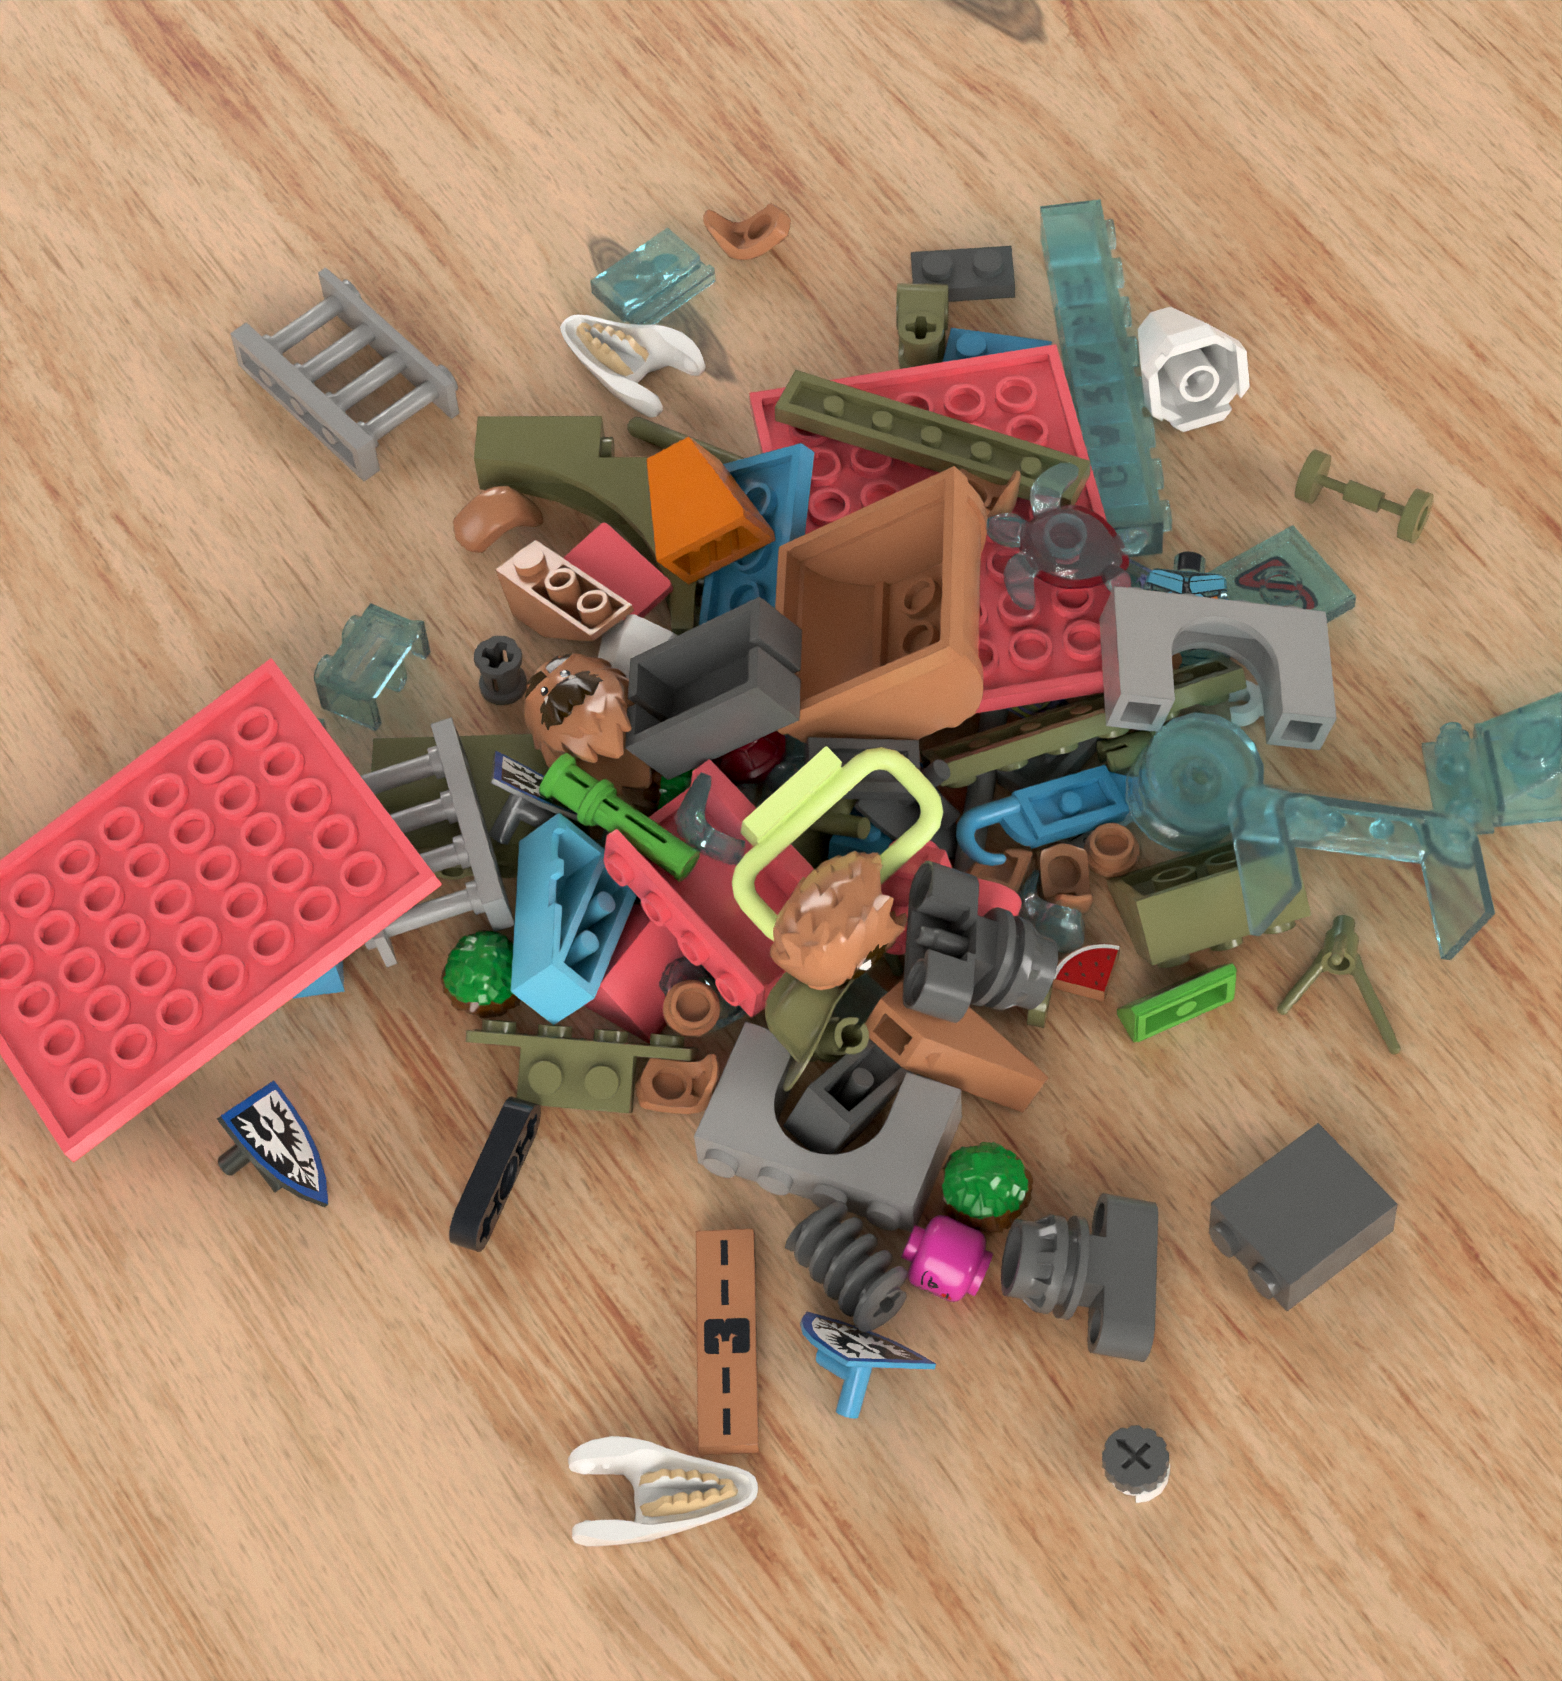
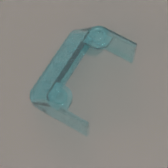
M1260 782L1245 784L1228 805V817L1250 935L1261 936L1302 889L1295 847L1421 864L1441 959L1452 960L1495 915L1479 838L1472 826L1458 816L1408 803Z

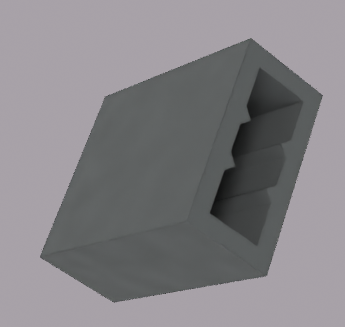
M1317 1123L1211 1202L1209 1235L1222 1254L1228 1258L1235 1256L1248 1270L1250 1281L1263 1297L1267 1299L1274 1297L1286 1311H1289L1393 1232L1398 1204Z

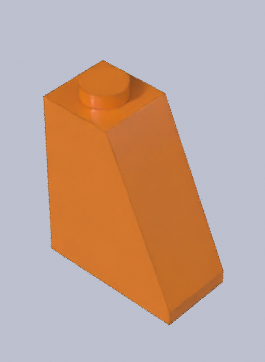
M689 436L646 459L656 561L688 585L775 541V534L772 528L722 462Z

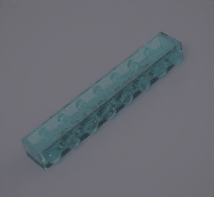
M1101 199L1040 206V241L1065 376L1088 457L1091 461L1106 520L1118 534L1128 557L1162 554L1163 532L1172 531L1171 509L1169 500H1159L1158 490L1164 488L1161 459H1151L1149 449L1155 448L1156 445L1153 418L1143 417L1142 408L1146 407L1142 376L1135 377L1134 367H1139L1140 363L1136 336L1127 337L1126 328L1132 325L1131 307L1128 296L1120 297L1118 288L1124 287V275L1121 258H1112L1111 250L1116 249L1113 219L1104 220Z

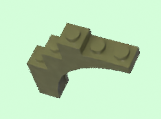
M478 416L474 462L480 490H487L497 486H509L523 494L559 502L594 518L600 523H607L670 580L673 591L665 599L671 616L672 632L679 636L699 626L700 597L703 595L705 577L688 585L656 561L646 461L649 457H615L614 438L605 437L602 416Z

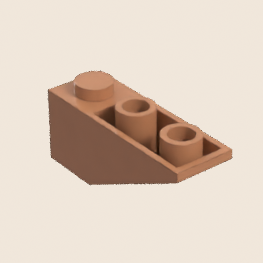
M537 540L518 551L512 558L495 569L512 615L544 638L593 642L634 611L632 604Z
M904 978L879 1000L865 1022L869 1031V1039L905 1070L959 1088L962 1091L1022 1113L1029 1107L1049 1079L1031 1059L1017 1050L987 1020L980 1017L970 1007H968L963 1018L957 1023L908 1009L903 1004Z

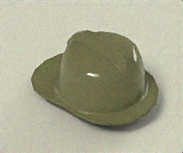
M785 972L770 991L765 1002V1019L769 1031L793 1057L783 1085L784 1091H789L801 1076L823 1035L835 1005L854 979L834 988L817 990L810 988L807 984L802 983Z

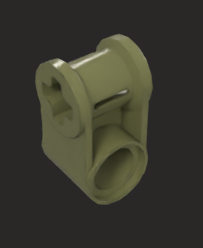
M897 283L896 327L899 336L898 362L900 369L943 362L945 330H948V284Z

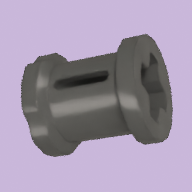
M492 636L488 640L479 643L474 652V663L481 673L479 679L481 694L488 702L495 705L515 703L523 697L527 689V678L524 670L520 667L523 658L522 651L517 646L516 641L507 636ZM503 650L507 653L508 662L504 660ZM493 679L497 680L499 691L495 690Z

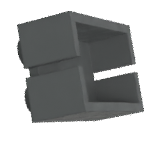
M758 597L631 658L628 699L634 705L627 708V716L632 729L626 732L625 749L670 780L702 765L709 759L718 758L799 721L801 679L795 673L801 670L802 630L764 599Z

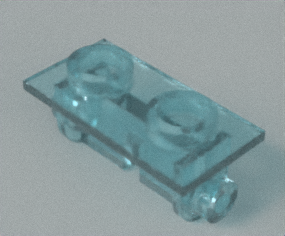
M1446 723L1441 726L1436 742L1421 744L1438 838L1493 834L1494 826L1477 739H1470L1468 731L1462 729L1460 723Z

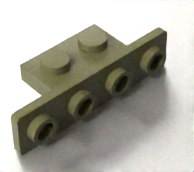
M487 1019L482 1020V1030H466L465 1041L521 1047L517 1098L540 1106L632 1113L637 1056L692 1061L697 1060L698 1048L684 1047L685 1037L680 1035L651 1033L650 1044L628 1042V1031L594 1029V1039L572 1037L571 1026L538 1024V1034L516 1033V1022Z

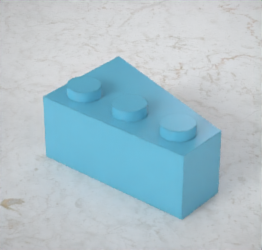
M561 813L556 814L519 841L511 992L552 1025H555L595 998L637 896L628 885L620 886L611 878L604 865L605 849Z

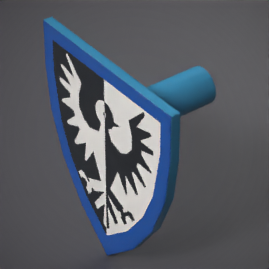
M806 1311L801 1319L800 1327L802 1334L813 1346L818 1348L816 1353L818 1365L844 1380L836 1407V1413L841 1416L853 1419L859 1417L872 1368L935 1369L936 1363L921 1354L872 1331L862 1332L855 1325Z

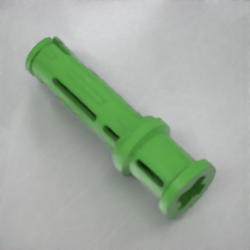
M565 753L561 755L545 774L539 788V794L545 799L554 797L577 813V820L583 825L594 826L598 824L610 833L615 829L619 830L640 854L670 873L677 881H683L697 864L700 857L699 850L692 848L658 825L654 820L617 797V789L614 788L612 782L607 779L599 781L576 765V758L571 754Z

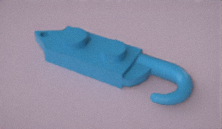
M1102 765L1014 791L1009 797L975 806L965 812L957 823L956 838L962 851L975 862L988 866L1002 865L1006 861L1004 854H992L979 847L974 836L977 829L1000 823L1004 831L1014 841L1024 846H1030L1033 849L1095 830L1098 826L1106 823L1122 822L1130 812L1129 804L1145 784V780L1109 772L1106 765Z

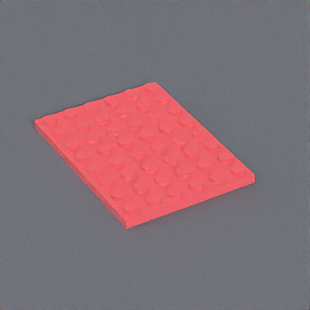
M1056 344L830 380L1089 460ZM786 387L749 393L750 409L761 454L800 443L815 452L805 534L940 473L775 421V406ZM1090 464V476L1075 505L1093 510L1106 520ZM1017 497L1012 513L1003 524L987 527L986 542L981 552L978 657L983 667L984 684L982 701L976 713L1104 693L1099 619L1113 587L1126 588L1123 575L1108 583L1084 589L1056 587L1034 576L1021 558L1019 543L1027 523L1034 517L1054 508ZM1074 560L1065 566L1054 565L1053 568L1055 570L1067 571L1073 569L1077 565V561Z
M272 658L0 860V1055L63 1153L72 1162L77 1161L442 885Z

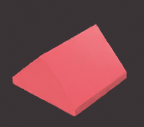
M641 904L633 905L595 998L584 1006L650 1044L651 1033L660 1034L667 1025L663 1016V1003L669 990L677 983L685 980L702 981L708 971L702 965H693L684 956L678 945V939L665 925L658 926L653 923L644 912Z

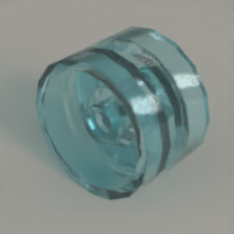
M1190 713L1169 721L1155 733L1147 746L1136 756L1126 777V803L1133 821L1150 840L1173 851L1196 852L1219 844L1255 808L1263 790L1264 765L1255 743L1238 725L1219 715Z

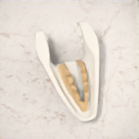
M572 315L564 320L560 326L565 342L587 369L616 398L650 418L657 417L663 411V406L656 394L638 384L649 372L671 366L692 376H699L706 368L702 354L696 344L684 333L657 324H625L589 315Z
M609 1436L591 1440L577 1447L568 1458L569 1468L573 1472L583 1475H624L634 1489L636 1511L634 1522L616 1519L585 1520L578 1523L572 1529V1539L575 1543L584 1546H609L647 1542L682 1532L744 1509L755 1500L758 1493L756 1478L743 1469L689 1456L649 1441L630 1437Z

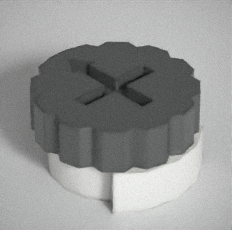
M1131 1425L1128 1429L1120 1428L1109 1436L1104 1445L1102 1468L1105 1469V1477L1117 1490L1127 1495L1136 1496V1503L1150 1501L1161 1494L1168 1484L1170 1464L1169 1452L1166 1450L1167 1444L1162 1437L1157 1436L1156 1431L1150 1428L1143 1429L1140 1425Z

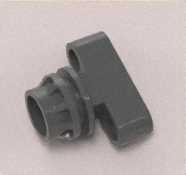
M925 861L917 870L909 893L903 1004L908 1009L952 1023H957L963 1018L970 1004L975 1006L985 1005L995 1010H1004L1015 1005L1032 1010L1044 1000L1053 983L1058 963L1057 944L1054 939L1039 934L1028 919L1013 916L1006 909L996 907L989 910L983 917L978 916L979 882L977 877L932 861Z
M1102 1193L1095 1207L1091 1234L1086 1218L1080 1216H1072L1068 1221L1065 1217L1049 1214L1036 1221L1016 1219L1009 1230L1003 1252L1001 1266V1290L1003 1295L1022 1299L1032 1311L1037 1313L1049 1314L1053 1311L1057 1319L1069 1320L1078 1306L1088 1307L1087 1342L1090 1353L1145 1362L1150 1354L1155 1333L1158 1245L1157 1204L1151 1201Z

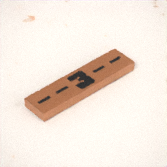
M754 1228L696 1231L697 1428L699 1456L759 1453Z

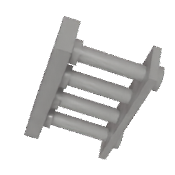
M324 268L318 272L324 297L322 302L271 337L267 334L261 336L247 322L230 334L238 365L359 478L366 481L380 471L375 450L378 447L377 440L431 402L451 419L459 414L455 393L458 390V385L451 372L445 366H435L368 306L350 281L346 279L341 281L331 271ZM336 316L352 329L348 334L303 365L299 363L292 365L283 356L284 352ZM368 344L384 358L335 394L331 392L324 394L314 384L316 380ZM399 373L416 387L367 423L362 421L355 423L346 414V410Z
M452 717L431 724L436 746L427 748L428 754L361 775L374 794L433 775L436 776L437 780L446 777L449 790L440 792L441 798L390 814V816L403 833L447 819L450 824L459 822L462 834L452 837V844L421 853L420 856L433 873L461 864L462 869L472 868L475 879L465 883L466 889L415 905L365 943L367 949L378 948L386 967L397 964L390 937L474 910L475 915L486 913L494 932L515 925L466 752Z

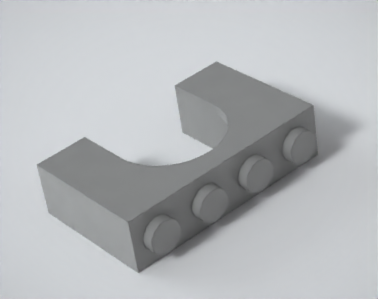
M1113 587L1099 619L1106 726L1160 732L1175 701L1172 656L1189 649H1209L1234 658L1244 665L1256 679L1263 698L1267 744L1313 750L1321 749L1337 719L1325 611L1308 610L1297 606L1283 607L1258 604L1246 600L1233 601L1200 597L1189 593L1175 594L1150 591L1139 587Z
M745 1022L694 1135L698 1164L704 1165L708 1171L720 1177L731 1178L736 1175L757 1182L760 1187L776 1195L791 1193L810 1199L821 1209L826 1208L832 1203L842 1201L848 1206V1212L866 1217L870 1223L881 1229L893 1231L900 1228L912 1232L913 1227L919 1223L961 1121V1089L906 1072L884 1126L870 1142L856 1150L842 1154L811 1152L792 1142L778 1124L781 1112L791 1092V1089L787 1092L784 1091L783 1085L793 1057L769 1029Z

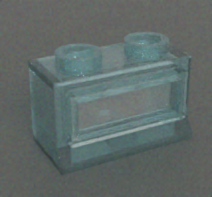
M371 603L361 617L358 615L351 616L344 626L341 646L334 656L324 655L318 662L314 672V682L321 708L377 731L382 724L376 702L378 695L384 687L396 692H400L404 688L407 681L404 658L409 651L413 655L425 660L431 652L424 621L407 619Z

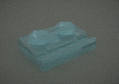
M668 227L590 280L592 294L623 322L628 321L630 324L652 325L657 323L716 282L714 267L710 264L706 266L701 262L700 255Z

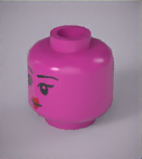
M938 1215L931 1219L926 1229L916 1225L913 1227L901 1258L911 1262L908 1270V1279L913 1286L954 1303L960 1301L966 1293L972 1296L976 1295L988 1270L993 1253L985 1250L986 1237L981 1231L947 1216Z

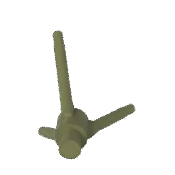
M1339 915L1334 918L1332 929L1328 930L1325 934L1323 949L1320 950L1312 965L1279 1004L1277 1011L1281 1015L1287 1014L1322 972L1328 971L1336 975L1350 974L1354 977L1390 1053L1396 1055L1401 1051V1047L1368 979L1361 957L1357 953L1359 938L1354 932L1355 921L1350 916Z

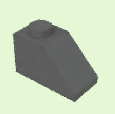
M869 1039L866 1048L862 1052L854 1055L846 1054L807 1087L783 1126L811 1152L839 1154L865 1130L896 1095L906 1072L914 1074V1072L903 1069Z

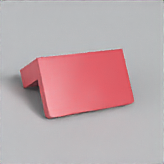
M601 523L563 558L632 604L634 611L630 614H635L642 618L673 591L670 580L607 523Z

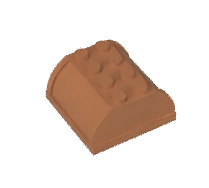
M955 466L779 546L775 609L802 630L801 670L795 673L801 679L800 720L777 730L782 735L787 733L806 743L808 737L919 740L946 727L955 728L965 719L972 717L976 713L982 701L984 684L983 667L978 653L981 552L987 536V513L979 494L968 483V478Z

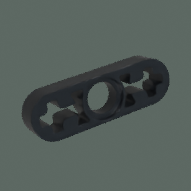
M512 1096L503 1104L454 1211L449 1230V1241L451 1244L476 1252H481L487 1245L535 1139L541 1117L540 1105Z

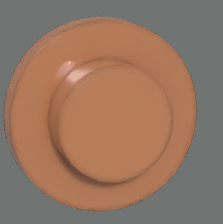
M1106 823L1098 826L1084 843L1089 868L1101 876H1122L1130 872L1139 859L1137 839L1125 826L1117 823Z
M685 980L674 985L667 993L663 1003V1016L667 1025L675 1033L684 1037H699L708 1033L715 1026L720 1015V1002L717 994L710 986L697 980Z

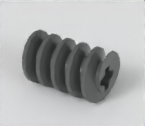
M838 1201L826 1208L815 1211L800 1222L789 1235L785 1248L789 1251H794L795 1259L800 1265L805 1268L809 1267L810 1277L814 1281L823 1284L824 1291L828 1297L838 1300L840 1310L845 1315L853 1317L855 1327L859 1331L868 1332L884 1325L903 1306L907 1295L900 1287L907 1278V1270L904 1267L898 1266L885 1272L892 1262V1254L887 1250H882L870 1256L878 1244V1239L870 1233L856 1239L863 1228V1222L859 1218L853 1217L841 1223L848 1213V1206L844 1202Z

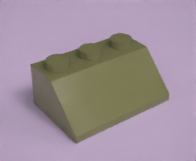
M1264 831L1128 872L1122 876L1106 879L1111 896L1137 954L1151 965L1157 964L1160 968L1181 965L1190 960V953L1209 947L1212 951L1232 949L1243 943L1242 937L1263 931L1264 934H1278L1288 931L1296 926L1295 920L1311 916L1296 851Z

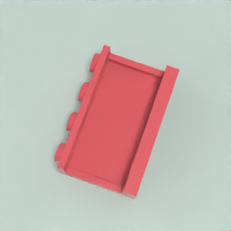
M709 759L693 770L690 787L648 817L692 848L700 851L697 864L683 881H677L670 873L640 854L617 829L606 836L603 860L611 878L620 886L628 885L641 899L642 908L650 920L658 926L665 925L678 939V945L684 956L693 965H702L713 976L722 997L732 1006L740 1005L753 1018L765 1008V1002L770 991L786 971L779 967L770 957V947L774 941L765 936L741 910L733 894L732 878L735 867L743 856L753 848L741 834L742 821L756 807ZM790 844L759 872L754 883L755 890L778 915L803 877L807 878L814 868Z

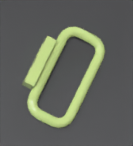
M826 746L742 821L741 834L753 848L743 856L735 867L732 878L733 894L741 910L772 941H774L773 927L778 915L755 890L756 876L869 773L874 770L888 771L917 800L921 811L916 823L880 855L881 864L883 865L880 871L881 884L926 845L940 828L943 816L941 797L933 784L909 759L898 751L883 747L866 749L841 767L842 762Z

